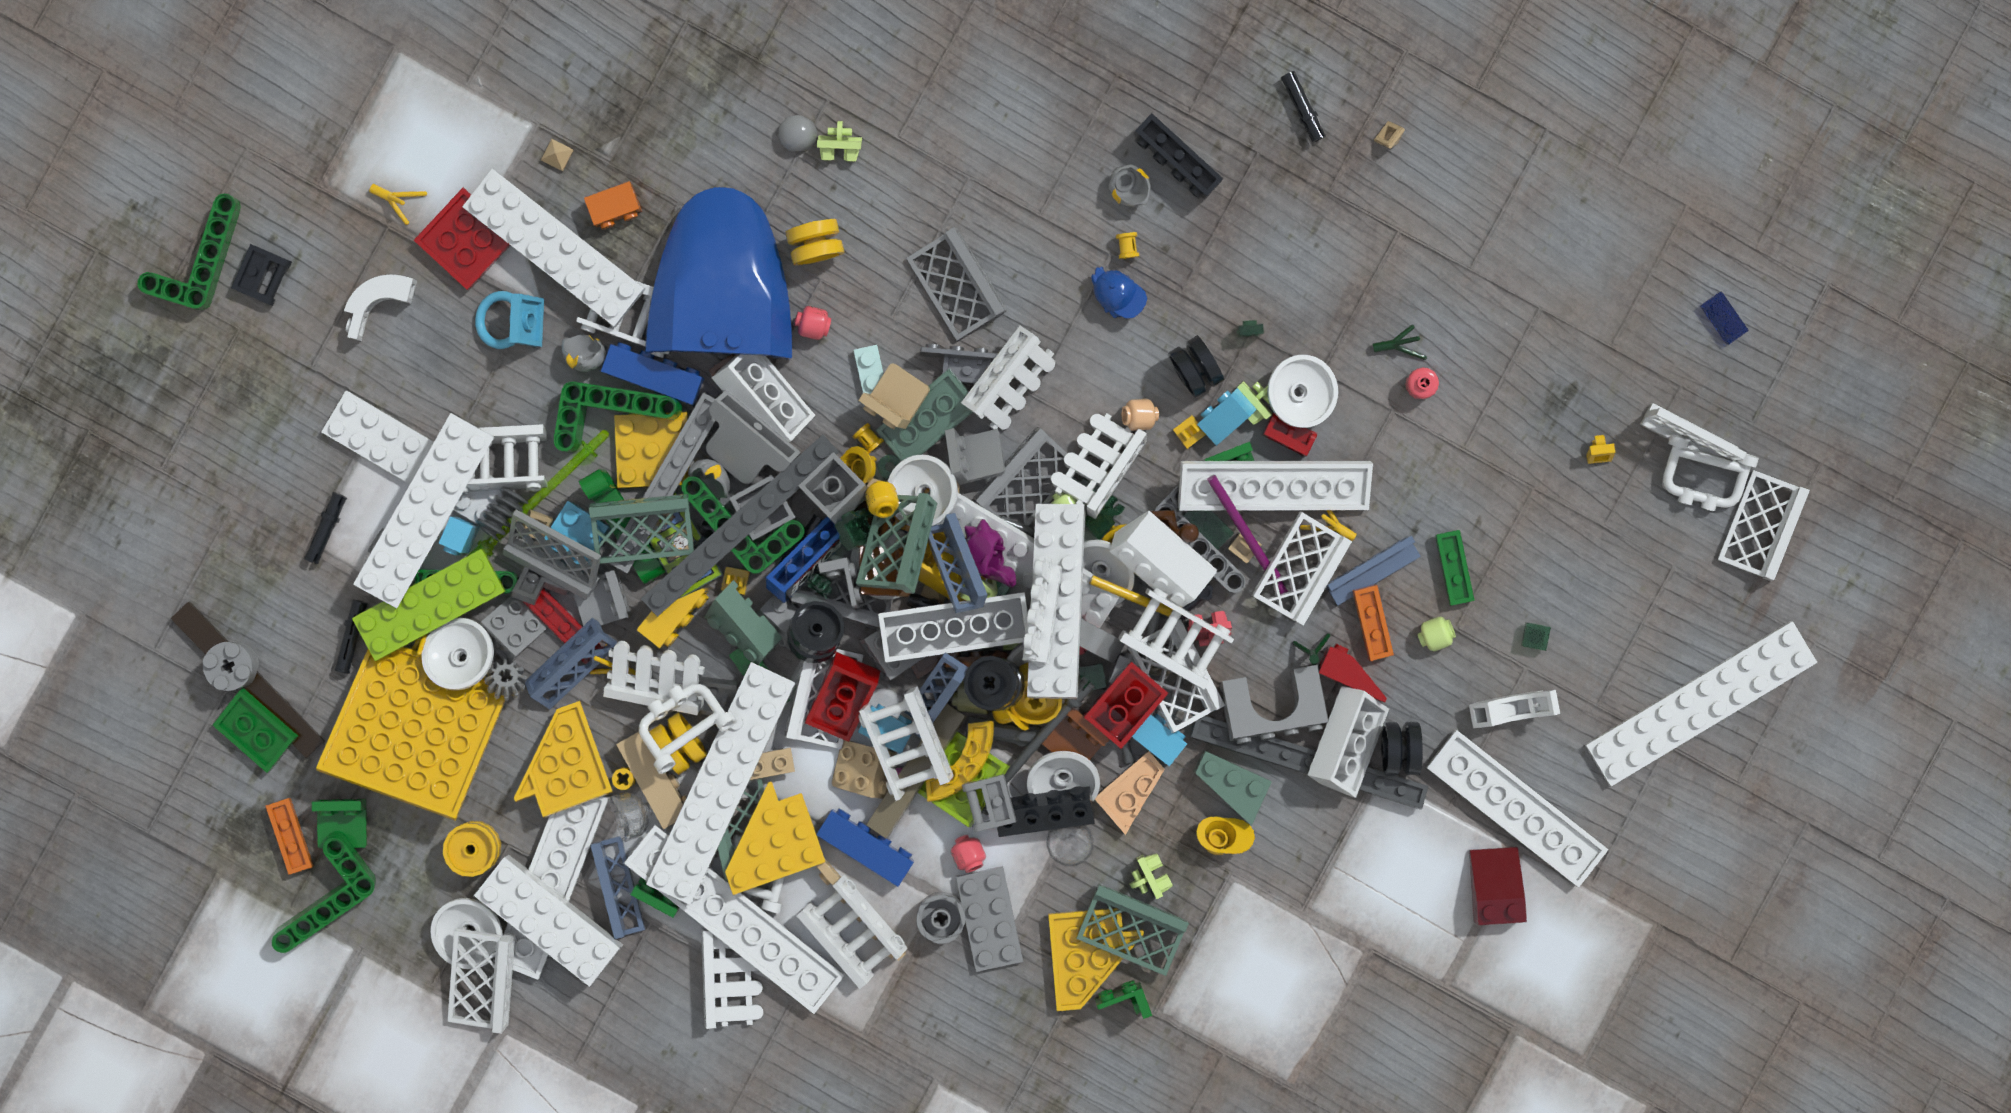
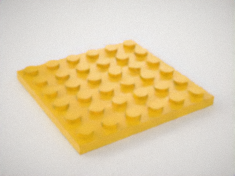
M402 647L378 661L374 660L369 649H367L316 770L456 821L505 704L504 696L501 695L496 700L495 692L488 693L487 687L489 685L485 684L486 676L477 684L467 689L448 690L435 684L425 673L422 665V654L417 655V651Z

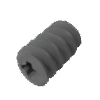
M506 488L500 489L504 497L497 495L494 497L498 505L492 503L488 505L492 513L486 511L482 513L486 521L481 519L476 521L485 533L498 542L500 541L496 534H506L502 526L510 528L511 524L508 518L512 519L514 510L517 509L522 512L523 509L520 503L528 504L516 492Z

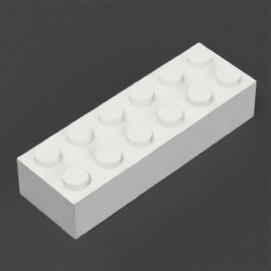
M1025 592L986 598L984 607L955 613L952 603L878 614L885 662L940 655L945 652L954 653L1024 642L1028 624ZM971 600L962 601V602H959V603H960V604L969 603V602H971Z
M510 855L505 856L474 895L589 987L623 946L620 941L614 939L611 934Z

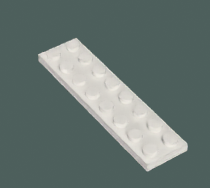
M491 169L462 206L614 327L620 323L645 291L644 287L494 169Z
M347 390L321 431L408 484L412 482L434 441ZM477 467L471 479H480V468ZM500 490L469 491L467 494L461 495L453 510L478 524L476 522L478 519L486 521L482 514L484 511L492 513L488 507L490 503L498 505L494 497L496 495L504 496Z
M450 413L353 585L395 608L399 606L494 439L492 435Z
M1181 461L1178 509L1180 511L1226 510L1207 481L1210 476L1216 475L1237 510H1369L1373 463L1371 461Z
M958 493L956 504L950 514H956L964 537L966 538L964 528L966 525L977 527L979 522L985 519L989 526L998 531L1003 538V546L1005 547L1003 551V565L1012 567L1016 574V582L1031 590L1034 538ZM1083 568L1081 618L1100 628L1120 597L1090 585V579L1094 574Z
M1036 504L1032 585L1034 584L1035 563L1036 560H1039V556L1046 557V562H1050V565L1061 566L1062 572L1048 664L1029 662L1028 698L1077 699L1086 507L1084 504Z
M1456 729L1426 766L1428 770L1578 888L1609 850Z
M602 796L550 815L531 862L529 871L567 901L571 899L590 850V845L593 842L609 801L607 796ZM508 923L504 934H515L513 970L537 980L540 979L548 954Z

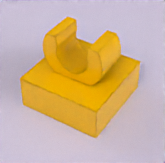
M1193 415L1173 429V432L1186 449L1206 435L1197 425L1198 422Z
M1604 435L1594 436L1592 446L1589 447L1586 454L1587 463L1612 462L1616 453L1614 444H1606Z
M726 566L721 590H724L734 580L738 584L736 590L739 594L745 595L750 572Z

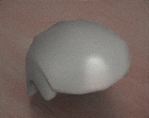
M792 115L785 118L780 124L778 138L781 145L789 151L809 150L817 140V128L814 122L807 117Z

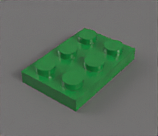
M244 688L239 690L213 724L219 732L266 773L274 768L298 737L296 733Z

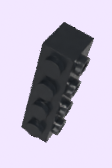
M1151 113L1135 130L1134 136L1137 137L1135 142L1144 150L1149 148L1154 153L1152 157L1161 166L1166 164L1172 169L1171 175L1180 183L1184 180L1190 186L1188 190L1196 198L1202 197L1205 200L1222 182L1223 178L1154 114Z
M1077 786L1067 790H1050L1046 793H1028L1023 796L1010 797L1017 821L999 826L997 831L999 837L1095 824V810L1090 786Z

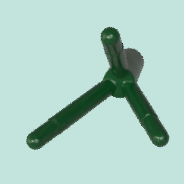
M1410 325L1393 340L1373 343L1374 353L1395 349L1423 360L1427 359L1426 355L1399 346L1420 340L1419 336L1402 339L1415 328L1414 325Z
M1327 633L1315 649L1309 650L1297 641H1293L1292 644L1306 653L1312 666L1317 665L1319 661L1318 653L1330 638V634Z

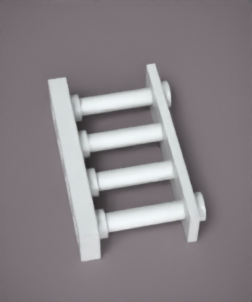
M636 281L645 288V291L642 293L645 302L632 336L619 332L622 320L616 327L610 324V327L607 328L596 324L599 314L591 308L586 320L578 317L576 322L582 324L581 329L595 333L596 330L645 347L646 341L641 339L648 322L649 307L654 287ZM653 352L651 354L663 358L664 354L671 356L672 352Z
M543 424L479 428L494 437L490 446L492 444L504 446V478H490L488 448L480 462V479H470L462 495L467 494L469 491L500 490L501 488L539 491L541 488L548 487L544 475L538 476V444H540V441H547V432ZM526 442L528 444L529 476L514 477V445Z
M1155 587L1152 591L1147 588L1145 593L1151 596L1152 599L1135 628L1130 630L1129 633L1123 630L1118 639L1179 676L1205 689L1209 681L1204 677L1206 674L1204 671L1223 639L1230 643L1233 642L1234 639L1229 635L1231 631L1220 624L1214 627L1166 599L1168 594ZM1163 603L1173 609L1156 640L1148 645L1141 641L1143 638L1141 635L1159 604ZM1183 615L1194 621L1176 654H1172L1169 657L1162 653L1164 650L1162 647L1179 618ZM1204 627L1215 633L1197 666H1193L1190 669L1183 665L1185 662L1183 659L1200 630Z
M918 686L908 689L904 694L905 698H903L902 702L872 712L869 704H867L859 711V721L862 727L867 729L887 778L886 786L890 795H894L896 801L900 800L905 794L903 788L931 778L938 779L940 785L950 782L954 776ZM906 710L911 712L914 719L912 724L884 734L880 733L876 721ZM913 733L920 734L923 741L920 747L890 757L885 743ZM924 755L926 757L929 756L932 764L930 769L899 779L894 766Z
M843 875L833 885L836 889L834 894L818 907L810 902L796 916L857 987L861 989L874 976V973L871 971L872 968L890 954L897 960L907 950L903 939L893 932L861 895L854 882ZM844 899L853 910L837 923L831 925L823 914L840 900ZM860 917L868 926V929L852 942L847 943L839 933ZM873 936H876L884 947L866 962L862 961L855 951Z

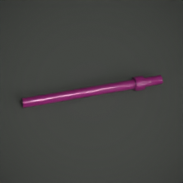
M1216 475L1210 476L1207 481L1265 572L1270 561ZM1275 567V576L1276 578H1278L1281 576V574ZM1277 582L1279 593H1287L1288 590L1283 582Z

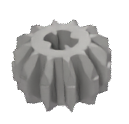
M506 659L502 661V665L494 662L493 669L490 668L487 672L488 677L485 678V684L489 685L487 691L488 693L495 692L496 700L503 695L504 700L507 702L509 695L517 698L518 691L523 692L525 690L523 683L527 681V677L522 675L524 673L523 667L516 668L517 662L515 660L510 665L507 664ZM505 678H509L510 681L507 679V682H502L501 679L504 681Z

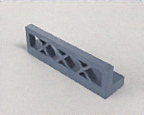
M947 514L943 524L931 527L928 544L955 613L982 608L988 594L956 514ZM944 532L946 537L944 544L935 540L933 534ZM943 551L953 555L954 561L952 564L942 560L941 554ZM951 571L962 577L960 585L950 580L949 575ZM959 592L969 596L971 602L960 604L957 598Z
M1406 536L1328 582L1326 588L1335 604L1338 606L1352 598V590L1374 585L1421 557L1413 544L1415 542L1413 537Z
M591 618L527 679L525 686L530 697L551 709L599 664V662L593 659L594 656L604 659L609 655V650L614 649L617 641L604 633L600 623ZM601 640L608 643L603 649L595 650V646ZM590 658L586 665L578 666V662L581 659ZM573 674L569 681L560 682L564 675ZM556 690V693L549 700L543 697L547 691Z
M946 652L919 690L932 723L954 694L968 670L967 666ZM944 662L956 669V672H946L943 665ZM934 679H942L945 686H937ZM925 693H933L935 700H927ZM907 710L904 712L910 717H912L911 712H908Z
M622 836L592 843L590 846L614 939L645 930L638 899L631 896L632 899L626 907L618 902L617 898L621 888L631 894L635 887L630 868L624 864L627 855ZM617 842L620 852L614 860L606 855L604 845ZM620 856L623 864L618 862ZM608 860L613 863L611 868L609 867ZM615 865L625 871L626 876L622 883L612 878L611 872ZM626 880L628 882L629 888L624 885ZM614 884H616L617 886H619V888L617 889V891L615 890ZM632 903L635 911L630 909ZM620 907L625 910L623 915L621 914ZM627 912L636 916L639 926L625 929L623 918Z

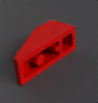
M1336 643L1334 648L1327 646L1318 666L1319 674L1350 688L1363 690L1375 699L1386 702L1387 698L1355 658L1347 654L1349 649Z

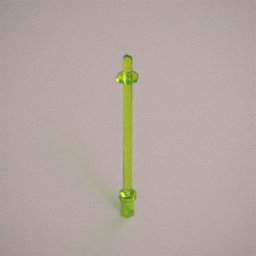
M607 430L600 431L589 443L582 440L581 444L584 448L547 482L548 487L541 488L527 501L528 504L522 506V513L527 515L529 509L533 510L590 454L593 457H597L598 454L595 450L609 437V432ZM502 526L506 533L505 535L496 534L499 541L510 532L509 527ZM492 537L483 541L480 539L477 542L478 546L467 556L483 549L486 555L491 557L494 554V546L498 541Z

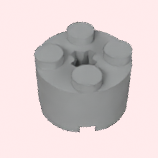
M237 641L216 644L203 658V672L207 681L216 689L223 691L238 690L250 685L255 679L259 667L255 651L250 646ZM229 662H234L235 664L232 670H229L227 667Z
M935 892L924 898L917 911V926L920 933L928 940L937 944L949 943L960 935L965 925V910L961 901L955 895L947 892ZM938 912L948 916L945 918L944 923L934 919L937 917Z

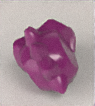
M982 519L977 527L966 525L964 527L965 539L980 576L1001 582L1008 587L1016 585V574L1013 568L1003 565V551L1005 547L1003 546V538L998 531L992 529L985 519Z

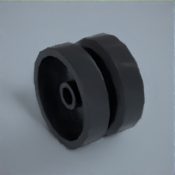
M1198 335L1186 342V347L1191 357L1181 347H1177L1168 353L1179 379L1194 398L1206 392L1203 378L1213 387L1225 380L1216 360Z
M812 601L803 604L796 610L787 631V643L791 652L798 659L807 663L827 661L836 653L843 637V618L834 606L825 602Z
M995 656L981 657L973 662L966 671L964 678V689L970 702L978 708L990 711L1008 710L1016 705L1022 697L1025 687L1024 675L1019 666L1009 659Z
M1397 722L1383 723L1381 757L1385 775H1398L1402 766L1407 775H1420L1423 760V744L1419 722H1406L1402 728V733Z

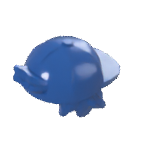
M1103 267L1095 269V275L1092 274L1091 276L1096 300L1101 304L1106 313L1109 312L1113 318L1123 317L1127 319L1136 317L1144 309L1147 302L1146 292L1129 276L1118 270L1104 271Z

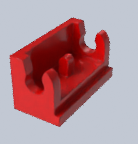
M1273 412L1262 436L1306 457L1317 437V433L1308 428L1290 426L1280 420Z

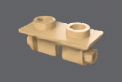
M791 748L764 752L750 780L795 772Z

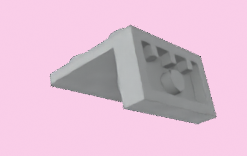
M954 428L945 430L951 474L955 476L959 485L1005 474L1002 444L998 429L966 437L960 436Z
M848 558L818 563L820 574L823 577L826 576L828 580L843 577L842 573L845 572L851 605L854 609H860L859 603H862L863 599L859 586L855 587L854 579L858 577L854 562L850 563Z
M612 570L597 576L600 578L599 584L587 600L574 594L583 626L591 618L597 620L601 626L632 616L618 570Z
M512 595L480 623L492 639L494 653L502 661L506 659L509 665L548 628L523 601L513 598Z
M880 629L859 640L876 669L881 671L880 675L884 681L892 680L925 658L885 662Z

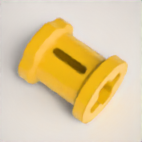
M1137 232L1116 235V239L1119 240V259L1139 257L1135 239L1138 236Z
M869 423L865 424L852 436L854 440L857 439L865 447L869 454L884 442L882 438L879 439L870 429Z
M621 767L612 776L613 785L620 790L630 788L636 781L629 767ZM620 773L623 775L627 773L630 776L627 779L628 784L626 782L620 783Z

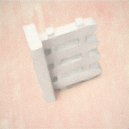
M1019 326L962 400L961 404L981 419L986 416L992 421L989 425L992 429L995 430L998 427L1002 430L1007 429L1011 424V418L1008 416L1013 408L1021 410L1026 404V399L1023 397L1026 390L1036 391L1040 387L1041 381L1037 376L1042 369L1050 372L1055 367V360L1051 358L1054 353L1049 349L1046 351L1042 350L1038 346L1041 342L1039 338L1022 326ZM1028 358L1035 363L1031 371L1024 366ZM1014 377L1021 383L1016 390L1009 385ZM999 397L1006 402L1002 409H999L994 404Z
M1107 413L1105 416L1094 414L1090 418V426L1095 430L1092 436L1086 433L1078 436L1077 445L1082 449L1080 454L1068 453L1065 455L1064 464L1069 468L1066 475L1061 472H1055L1051 476V483L1056 488L1055 493L1061 495L1064 492L1071 495L1077 500L1076 504L1087 506V515L1096 519L1147 442V433L1138 429L1133 434L1128 426L1124 429L1112 422V416ZM1101 434L1116 442L1113 448L1098 440ZM1122 446H1123V447H1125V450H1124L1123 453L1121 454V453H1119V451H1120V449H1121ZM1088 453L1103 461L1100 468L1085 460ZM1112 466L1113 468L1111 469V471L1107 473L1106 470L1108 469V467ZM1075 473L1090 481L1087 487L1072 479ZM1096 485L1100 486L1097 492L1095 493L1093 490L1096 487Z
M1039 556V560H1036L1035 577L1031 589V604L1027 616L1028 624L1024 637L1022 660L1025 662L1048 664L1062 567L1050 565V562H1046V557Z
M618 641L614 649L609 650V657H613L612 671L609 670L607 673V678L610 680L604 687L603 697L647 706L655 700H660L664 703L670 699L668 692L675 686H681L684 689L689 685L699 684V674L703 675L705 667L700 666L699 657L693 654L689 655L684 663L677 662V655L672 650L664 651L661 658L653 657V650L650 646L643 645L637 653H632L627 642ZM629 661L636 662V675L628 674ZM652 665L660 666L659 680L651 679ZM676 670L684 671L683 685L675 683ZM693 694L688 697L684 704L675 706L671 710L698 715L704 705V698L701 694Z
M706 928L701 929L704 1026L706 1029L716 1028V1022H721V1026H728V1021L746 1020V1025H753V1020L760 1019L763 1016L762 1007L758 1004H752V996L759 995L763 989L762 984L758 980H751V971H757L758 969L743 957H726L725 949L730 947ZM713 949H719V958H714ZM744 972L745 981L727 982L726 973ZM715 973H720V982L714 981ZM745 996L746 1005L727 1006V997ZM715 998L721 999V1006H715Z

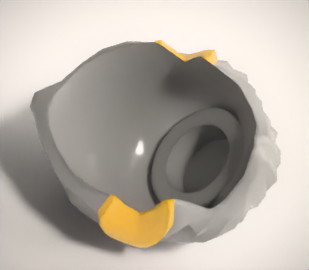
M1125 165L1119 168L1116 167L1113 170L1108 189L1117 203L1127 207H1135L1148 203L1151 185L1148 175L1142 169L1134 165Z
M582 334L562 340L563 358L572 369L590 372L600 367L604 362L605 350L599 339L595 338L593 340L590 335Z
M703 459L690 465L688 470L689 477H698L703 480L717 498L728 497L730 480L721 464L714 460ZM691 481L693 484L694 491H699V483L697 481Z

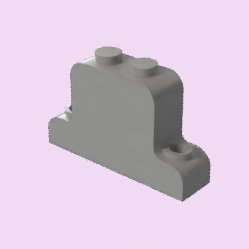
M727 390L717 397L710 406V415L718 422L719 428L707 443L706 451L714 461L721 464L740 482L744 484L751 483L767 465L776 471H784L801 453Z

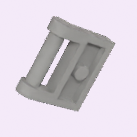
M1004 774L962 784V789L967 794L974 820L972 825L974 832L1017 821ZM982 788L990 818L989 821L983 820L976 789Z

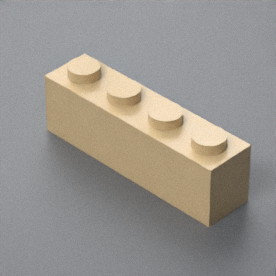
M639 732L616 745L662 828L665 829L676 822L687 796H681L677 789L680 787V784L674 774L670 775L669 772L664 774L658 773L654 767L655 758L641 739Z

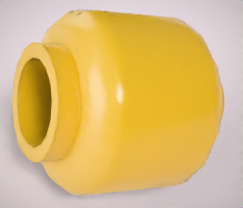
M876 481L867 488L865 498L871 514L880 518H886L898 509L899 499L896 488L892 483Z

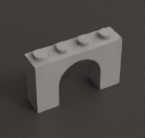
M1318 666L1297 668L1290 672L1295 704L1289 717L1280 721L1266 720L1256 713L1251 704L1246 677L1222 681L1219 686L1222 701L1225 704L1223 707L1230 741L1237 740V744L1251 742V738L1260 736L1261 740L1275 738V733L1284 732L1285 736L1298 734V729L1308 728V732L1322 730V725L1328 723Z

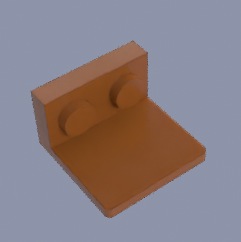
M866 546L859 548V570ZM901 546L891 554L895 561L903 556V547ZM876 547L871 555L873 559L883 553L884 549ZM887 557L877 565L883 571L892 562ZM875 567L867 572L865 580H871L878 575ZM895 569L885 577L887 581L896 582L898 571ZM860 586L861 595L908 597L911 594L898 589Z
M1073 708L1042 744L1051 752H1075L1090 760L1110 739L1087 721L1079 711Z

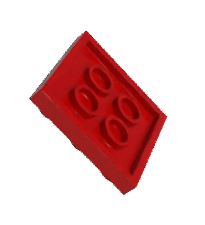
M463 187L414 241L469 291L511 245L462 207L471 196Z

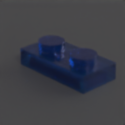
M1722 291L1700 305L1727 345L1749 331Z

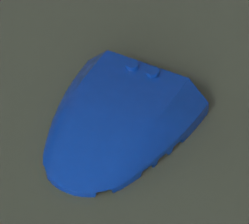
M714 187L694 195L684 204L669 234L655 278L648 314L645 353L677 351L762 355L784 358L786 360L792 359L790 305L781 258L769 221L762 208L750 196L733 188Z

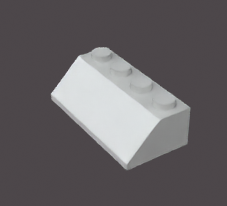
M737 354L712 377L723 392L727 390L788 442H791L815 416L766 356Z
M1150 511L1128 523L1114 534L1110 552L1151 588L1155 589L1156 587L1168 594L1166 599L1181 608L1194 601L1217 572L1216 568Z
M1341 686L1323 736L1319 741L1315 757L1310 765L1308 776L1324 786L1356 798L1389 708L1363 690Z

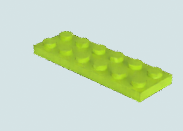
M480 549L409 587L397 608L383 601L352 619L375 661H378L506 591L485 551Z

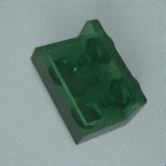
M866 508L856 512L852 510L841 516L842 521L835 524L840 535V542L846 547L847 551L866 546L871 528L867 519L874 516Z

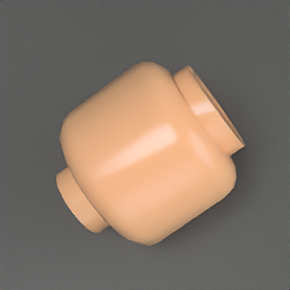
M1149 399L1129 400L1126 406L1122 408V422L1132 431H1137L1138 429L1150 430L1153 428L1155 421L1159 419V410L1157 407H1154V404Z

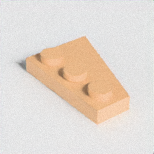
M1149 750L1098 793L1095 798L1097 803L1125 835L1165 770Z

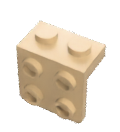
M892 363L888 366L872 393L863 392L858 401L865 405L863 409L871 415L876 416V414H879L883 417L882 422L890 428L906 429L928 395L930 388L897 364Z
M844 740L842 749L839 750L832 785L836 788L870 798L883 799L888 792L886 786L887 778L874 747ZM888 750L890 757L897 755V752Z

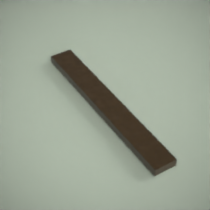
M187 602L170 618L205 655L216 644L229 642L191 602ZM229 662L227 666L229 670H232V667L235 666L234 662ZM257 671L253 682L244 687V689L298 735L293 745L305 758H308L325 740Z

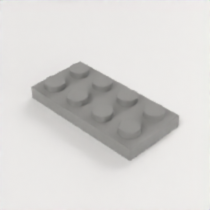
M1003 866L956 876L961 903L965 910V923L976 972L1023 962Z

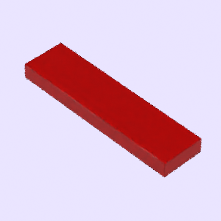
M544 587L535 605L524 602L564 644L583 627ZM600 643L595 646V650L604 648ZM583 658L581 661L586 665L590 658Z

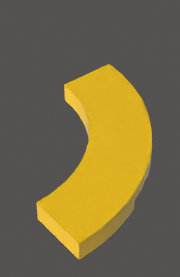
M993 721L968 723L967 740L962 755L953 766H950L954 775L950 782L940 785L938 779L935 778L926 780L927 802L939 801L962 790V784L972 782L979 774L991 750L994 733Z

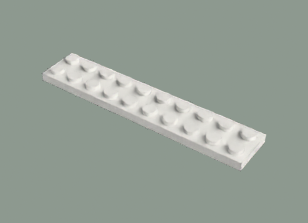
M1789 621L1586 743L1585 747L1608 785L1613 786L1813 666L1817 661L1794 622Z
M752 662L750 663L728 712L733 714L737 722L733 727L724 732L718 731L646 885L684 903L692 904L796 684L795 682Z
M654 825L625 860L624 864L648 881L669 835ZM708 868L691 905L661 892L813 1014H815L844 977V974L742 893L733 895L729 883L710 868Z

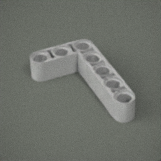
M1179 484L1154 509V511H1159L1160 508L1166 507L1170 511L1174 510L1177 526L1190 523L1181 514L1183 511L1178 509V502L1175 499V494L1179 490ZM1200 532L1194 542L1187 543L1193 548L1195 542H1203L1205 544V552L1201 556L1209 563L1214 558H1219L1222 561V569L1216 572L1213 578L1226 591L1237 593L1243 590L1246 583L1243 574ZM1231 575H1236L1240 579V584L1236 589H1231L1228 586L1227 581Z
M1016 582V585L1007 588L1004 595L1025 592L1028 613L1031 604V590ZM1081 618L1080 646L1115 664L1125 644L1114 635Z

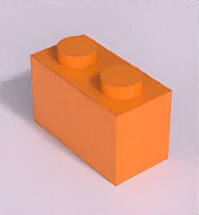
M630 181L584 198L594 226L596 228L601 227L602 230L613 227L617 220L624 219V221L635 219L638 217L637 213L642 212Z

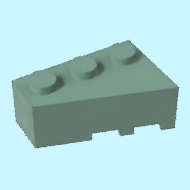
M733 580L715 598L704 618L707 619L708 624L712 628L718 629L725 635L726 640L731 645L737 646L743 651L744 656L749 661L759 665L777 647L782 637L764 615L759 617L750 607L753 602L749 597L744 600L736 590L738 584Z
M1203 749L1193 772L1252 826L1272 781Z

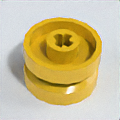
M837 219L808 222L785 231L789 245H803L791 251L794 266L828 260L845 253L842 240L829 239L840 232Z
M1024 663L1019 667L1024 675L1025 687L1023 695L1017 704L1010 708L1011 712L1019 720L1028 724L1039 725L1047 723L1057 717L1061 710L1062 699L1028 698L1029 663Z
M680 712L668 719L670 730L665 725L660 724L650 731L651 736L660 749L692 728L691 724L688 723ZM699 736L671 754L676 763L672 769L678 775L690 768V762L686 754L696 763L707 756V751Z
M469 821L460 824L448 833L443 843V856L446 864L453 872L461 876L474 877L483 874L496 864L501 854V841L498 833L492 826L483 821ZM468 845H473L475 847V852L471 853L469 851L471 847Z

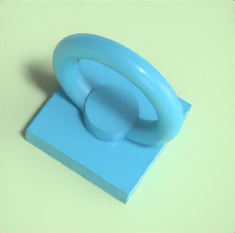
M497 291L489 294L482 300L476 311L475 326L479 337L485 344L495 349H505L515 344L542 347L544 298L513 294L507 291ZM497 301L511 303L510 335L505 339L493 338L485 326L486 312Z

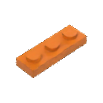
M1374 584L1352 590L1369 661L1394 655L1378 585Z
M291 797L266 805L288 875L313 867L314 865Z

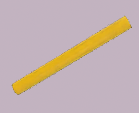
M1092 575L1089 582L1090 585L1144 607H1147L1151 600ZM1162 603L1159 604L1156 612L1168 617L1173 609Z

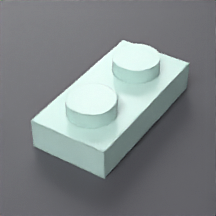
M877 345L854 350L862 390L868 394L872 393L884 374Z

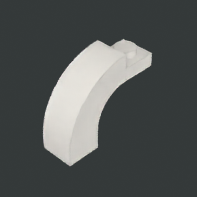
M390 274L374 277L360 285L352 293L344 309L345 312L353 314V317L349 318L346 324L347 337L362 341L368 315L378 303L385 300H397L411 304L417 280Z
M1556 690L1527 692L1469 704L1473 728L1491 727L1521 719L1560 714Z

